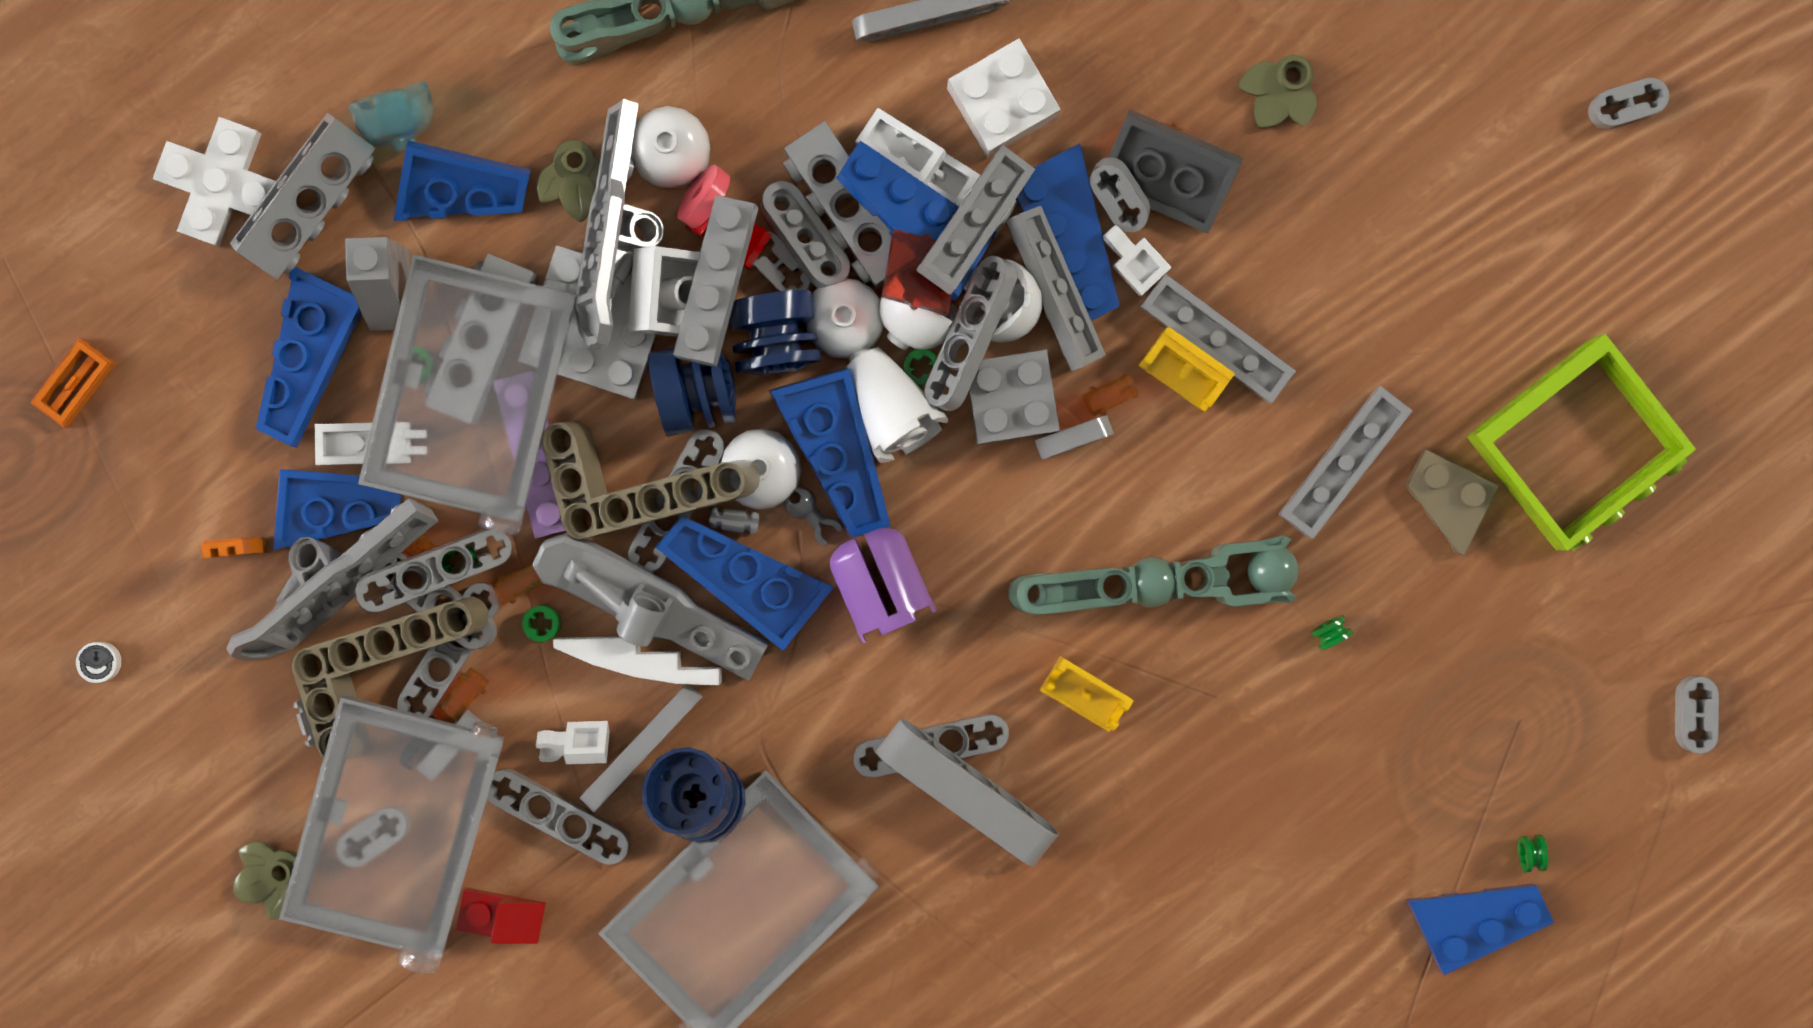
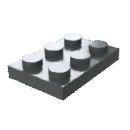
M1131 109L1128 111L1108 156L1121 160L1128 167L1147 197L1150 209L1206 233H1209L1243 160L1238 155ZM1104 171L1101 181L1103 183L1110 181L1118 191L1115 184L1118 175H1109Z

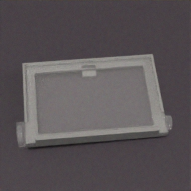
M413 254L358 484L481 513L478 526L502 533L519 535L577 297L575 294L568 293L570 285L546 279L543 287Z
M342 695L279 919L400 949L398 963L401 966L420 973L436 972L439 968L504 741V737L497 736L498 728L487 723L474 722L471 729Z
M767 770L745 789L746 805L741 821L730 834L716 842L702 844L691 842L598 933L683 1020L677 1028H737L879 888V885L874 881L879 874L873 866L863 857L856 862Z

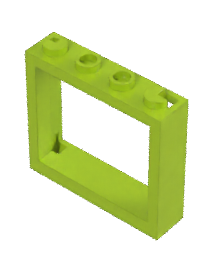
M1606 334L1591 337L1466 436L1556 551H1569L1571 549L1572 552L1582 545H1587L1593 539L1590 533L1601 524L1607 527L1620 519L1625 514L1622 508L1633 499L1638 502L1653 493L1657 488L1654 483L1665 474L1672 476L1682 470V466L1688 462L1686 457L1697 450ZM1597 361L1665 449L1561 530L1493 442Z

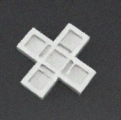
M219 117L205 155L166 141L153 179L190 193L177 229L178 232L220 247L233 210L248 215L253 213L276 182L248 171L262 133Z

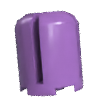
M879 528L864 534L896 607L897 613L890 615L857 539H852L840 545L830 558V569L857 629L856 631L861 643L867 642L864 634L879 628L881 635H884L916 621L917 618L914 612L930 606L932 613L937 611L904 536L896 529Z

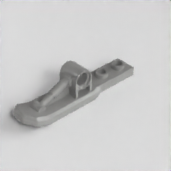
M625 99L608 108L597 182L589 209L576 291L577 297L574 305L578 332L588 347L596 349L607 346L611 341L613 330L612 299L620 285L625 283L632 272L634 249L656 246L662 240L664 234L663 224L656 214L625 205L626 182L630 179L634 168V159L630 157L634 130L639 118H636L639 104ZM634 225L642 229L644 234L643 241L636 237Z
M409 498L404 503L395 506L391 510L390 515L376 527L363 533L359 541L343 554L337 548L310 537H302L291 546L288 556L292 575L278 596L277 604L256 625L232 635L226 647L230 656L243 661L271 659L294 649L355 597V587L361 577L385 567L438 522L432 509Z
M565 533L545 540L532 565L543 584L567 591L613 615L619 622L616 628L618 635L633 645L648 646L654 637L671 640L749 681L769 644L768 641L697 605L679 586L593 541L576 539Z

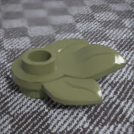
M1287 55L1277 63L1259 62L1248 69L1238 83L1240 90L1257 96L1254 102V119L1259 128L1276 126L1288 116L1297 124L1305 126L1316 111L1317 98L1310 87L1314 77L1313 68L1309 61L1302 56ZM1290 69L1295 70L1299 75L1298 82H1289L1285 77L1286 71Z
M568 140L560 144L554 152L553 163L541 171L537 181L539 200L541 202H549L560 198L567 213L578 222L585 221L589 215L600 163L599 159L594 158L593 152L588 145L579 140ZM569 153L580 155L582 162L578 168H572L567 164L566 158Z
M261 841L248 843L238 850L239 856L246 868L235 878L233 893L239 900L245 903L255 904L262 902L269 919L277 920L280 917L297 852L286 849L276 851L267 843ZM280 866L286 870V875L281 871Z

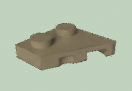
M1422 450L1405 484V488L1415 501L1421 504L1433 525L1440 529L1452 545L1450 547L1454 553L1461 556L1465 555L1499 486L1428 450Z

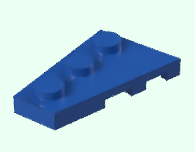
M409 140L405 150L393 221H405L409 217L430 216V219L445 218L446 215L470 213L472 216L522 213L531 169Z
M280 469L273 550L289 548L302 537L322 540L375 527L390 515L391 510L395 506L404 503V495L358 484L360 478L358 475Z
M1533 883L1484 889V891L1450 893L1442 894L1439 897L1406 899L1437 966L1444 975L1554 923L1538 887Z

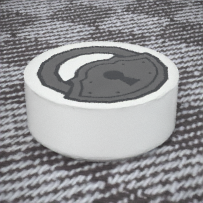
M89 643L78 652L76 668L80 676L88 682H106L118 674L121 668V656L117 648L110 643Z

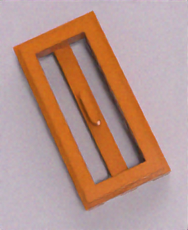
M79 338L30 403L61 427L68 428L116 365V362L105 357L104 353L92 347L85 339ZM85 352L89 355L74 376L67 382L52 405L46 404ZM98 362L99 365L97 366V368L94 370V372L91 374V376L88 378V380L85 382V384L82 386V388L79 390L76 396L72 399V401L69 403V405L66 407L63 413L60 414L59 412L61 411V409L64 407V405L67 403V401L70 399V397L73 395L76 389L80 386V384L83 382V380L86 378V376Z
M263 537L203 541V544H201L202 558L268 553L266 539H263Z

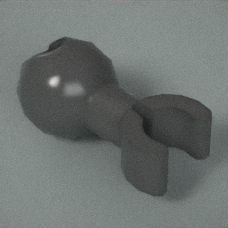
M796 487L793 492H798L800 498L798 501L793 502L788 497L784 501L787 513L793 518H804L814 528V536L818 543L823 546L827 545V541L821 536V527L818 524L821 522L824 525H832L839 532L842 530L841 525L834 518H826L816 508V498L812 491L805 487Z

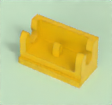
M1169 326L1163 329L1138 365L1202 412H1205L1208 407L1214 404L1235 375L1230 369Z
M1062 656L1058 658L1040 688L1041 692L1108 732L1116 730L1121 715L1124 711H1128L1134 702L1129 696Z

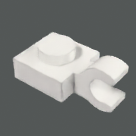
M1117 225L1103 235L1104 243L1121 258L1112 267L1139 296L1143 295L1172 268L1145 238H1142L1134 245Z
M608 721L567 722L566 732L550 730L537 732L536 748H540L539 760L542 762H554L564 755L566 764L607 763L610 733Z

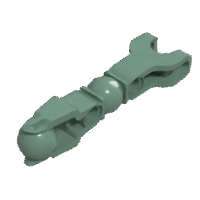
M590 0L555 13L551 19L550 32L556 43V50L559 56L568 64L579 65L605 57L624 45L658 34L669 24L671 28L676 27V22L685 25L699 24L707 19L713 10L717 14L720 13V8L735 9L757 3L762 9L772 10L796 0ZM656 4L662 10L657 18L648 20L640 16V9L644 5ZM574 20V22L563 26L566 21ZM583 49L582 51L577 52V53L571 52V51H576V50Z
M1278 536L1258 541L1218 544L1212 549L1210 556L1181 562H1168L1161 557L1149 556L1140 559L1133 566H1123L1122 569L1096 568L1021 575L1010 583L1008 597L1012 606L1017 610L1036 615L1116 606L1125 602L1131 604L1138 603L1146 608H1158L1165 606L1172 599H1183V595L1192 597L1212 596L1216 598L1218 603L1233 607L1269 602L1290 603L1297 599L1290 590L1298 579L1299 566L1290 550L1286 549L1292 539L1286 536ZM1255 552L1248 563L1247 574L1250 583L1258 592L1232 594L1230 588L1227 587L1230 574L1225 565L1228 562V557L1233 554ZM1191 567L1197 568L1202 577L1200 585L1193 590L1189 589L1184 581L1185 573ZM1114 574L1120 579L1122 586L1120 593L1110 598L1104 593L1103 583L1108 576ZM1033 585H1036L1039 588L1040 595L1036 602L1030 603L1027 597L1028 590Z

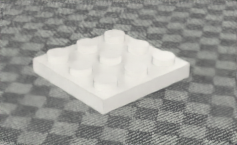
M556 245L543 287L576 295L582 253ZM631 272L625 283L620 285L612 299L613 330L611 341L607 346L596 349L586 345L578 332L575 308L573 309L558 375L636 400L649 362L648 354L653 350L657 335L628 331ZM536 306L518 360L519 362L538 368L551 310Z

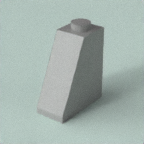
M388 237L345 238L347 283L369 330L395 331L410 268L409 249Z

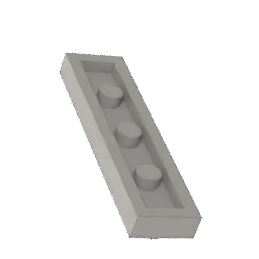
M1002 145L916 271L950 295L957 288L1035 171V168Z
M715 195L673 354L676 358L717 367L758 212V207L755 203Z
M1041 205L1007 219L1006 222L1011 231L1013 242L1018 247L1028 272L1035 278L1041 290L1045 315L1051 323L1060 344L1061 352L1066 358L1071 371L1082 368L1106 356Z
M1167 274L1162 276L1139 307L1164 327L1169 326L1234 372V379L1268 404L1273 403L1296 372V370Z
M1382 386L1376 387L1278 515L1307 538L1313 539L1411 414L1412 410Z

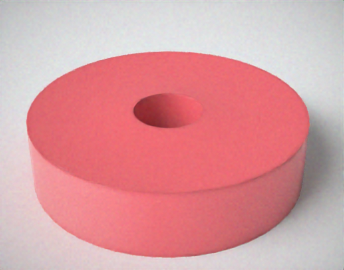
M715 164L703 170L683 196L678 207L677 218L693 229L701 226L710 217L715 195L725 196L730 184V175Z

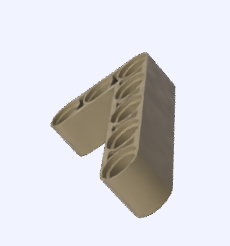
M579 421L553 423L545 429L542 436V446L562 524L565 531L576 539L600 536L747 497L756 491L760 482L759 472L753 463L746 460L722 462L607 493L593 435L585 423ZM566 431L571 436L572 443L569 449L564 444ZM733 469L738 472L741 480L737 490L730 483V474ZM576 471L580 473L582 478L580 488L574 483ZM695 480H698L703 488V494L700 499L693 493ZM659 490L665 496L666 503L663 509L656 502V495ZM622 500L628 506L629 513L626 519L620 512ZM586 510L592 517L590 528L584 522Z
M465 597L298 651L293 657L292 670L321 757L324 758L341 696L346 695L357 698L350 676L351 672L475 634L483 630L487 625L489 615L486 605L478 598ZM460 608L465 611L468 618L466 627L461 624L458 617ZM424 620L430 626V638L422 630ZM387 632L390 633L394 639L393 649L390 648L387 644ZM351 644H353L358 651L357 660L354 659L351 654ZM316 656L319 657V659L322 662L321 671L316 666ZM328 695H330L334 701V710L330 708L328 704ZM357 721L346 760L363 753L368 747L369 732L365 722Z

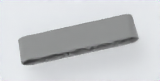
M901 718L875 751L895 771L1029 866L1034 867L1059 836L1058 831L1047 820L906 719Z

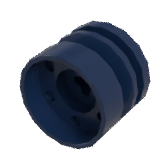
M809 290L773 292L734 300L729 319L730 330L733 332L749 333L750 340L734 345L733 352L735 354L752 353L753 358L735 362L737 374L780 375L799 371L803 367L821 361L819 350H801L802 345L818 341L817 333L798 332L797 325L809 322L814 318L812 297Z
M675 348L648 354L655 401L667 437L693 432L695 428L694 412L702 411L704 419L710 428L716 427L714 408L720 407L725 424L736 422V386L730 361L722 349L717 367L696 362L683 364L682 359H678L673 355Z
M690 747L672 749L660 756L647 771L642 786L643 806L650 820L668 833L699 844L716 842L730 834L741 821L746 805L745 787L738 773L725 762L714 758L704 751ZM705 793V801H699L698 804H696V798L703 797Z

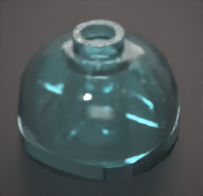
M427 81L406 84V89L398 88L393 90L391 88L357 99L353 103H348L352 120L358 132L373 144L392 145L394 152L405 150L409 140L417 142L416 137L428 130L434 116L433 98Z

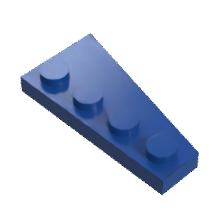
M861 140L836 177L872 216H878L891 230L889 234L899 245L903 243L919 260L918 265L921 264L959 208L952 201ZM996 231L993 232L957 288L950 295L946 293L953 301L959 297L994 238Z
M1078 144L1034 167L1035 171L1017 196L1016 201L1022 212L1041 205L1092 322L1118 308L1120 305L1081 145Z
M295 266L289 275V279L292 281L288 299H284L281 311L283 322L279 340L275 339L272 356H275L271 376L267 377L256 429L291 447L297 448L362 313L353 294Z
M841 369L768 390L848 535L856 537L879 528L891 526L850 369Z
M680 516L655 547L782 651L834 588L684 516Z

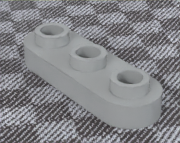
M785 181L769 185L764 191L761 200V211L812 284L817 288L844 281L850 270L848 257L800 190L795 185ZM777 202L784 203L788 209L779 211L775 208L774 204ZM801 234L807 235L811 242L802 243L798 240L797 236ZM821 268H831L834 272V275H824L821 272Z

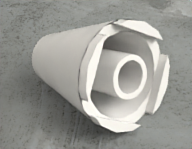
M868 347L850 355L849 360L851 362L846 368L850 369L864 426L873 453L880 463L895 460L891 453L902 449L905 455L913 452L930 441L942 430L939 422L948 423V418L944 411L931 405L925 397V392L881 348L871 349V347Z

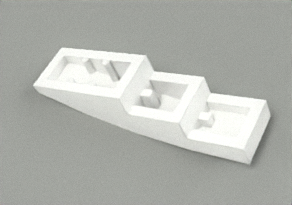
M879 108L876 109L855 141L858 144L861 140L957 206L961 205L980 177V174L948 155L945 149ZM1016 200L995 229L996 234L994 237L997 236L1017 206Z
M620 636L559 637L553 640V648L589 664L629 676L675 684L720 685L722 683L721 666L681 667V651L641 652L640 646L628 643Z

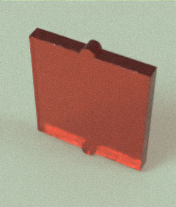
M897 229L893 230L882 298L910 305L912 310L921 308L943 315L949 313L952 293L949 295L916 271L936 240L931 239V236L928 234L922 237Z

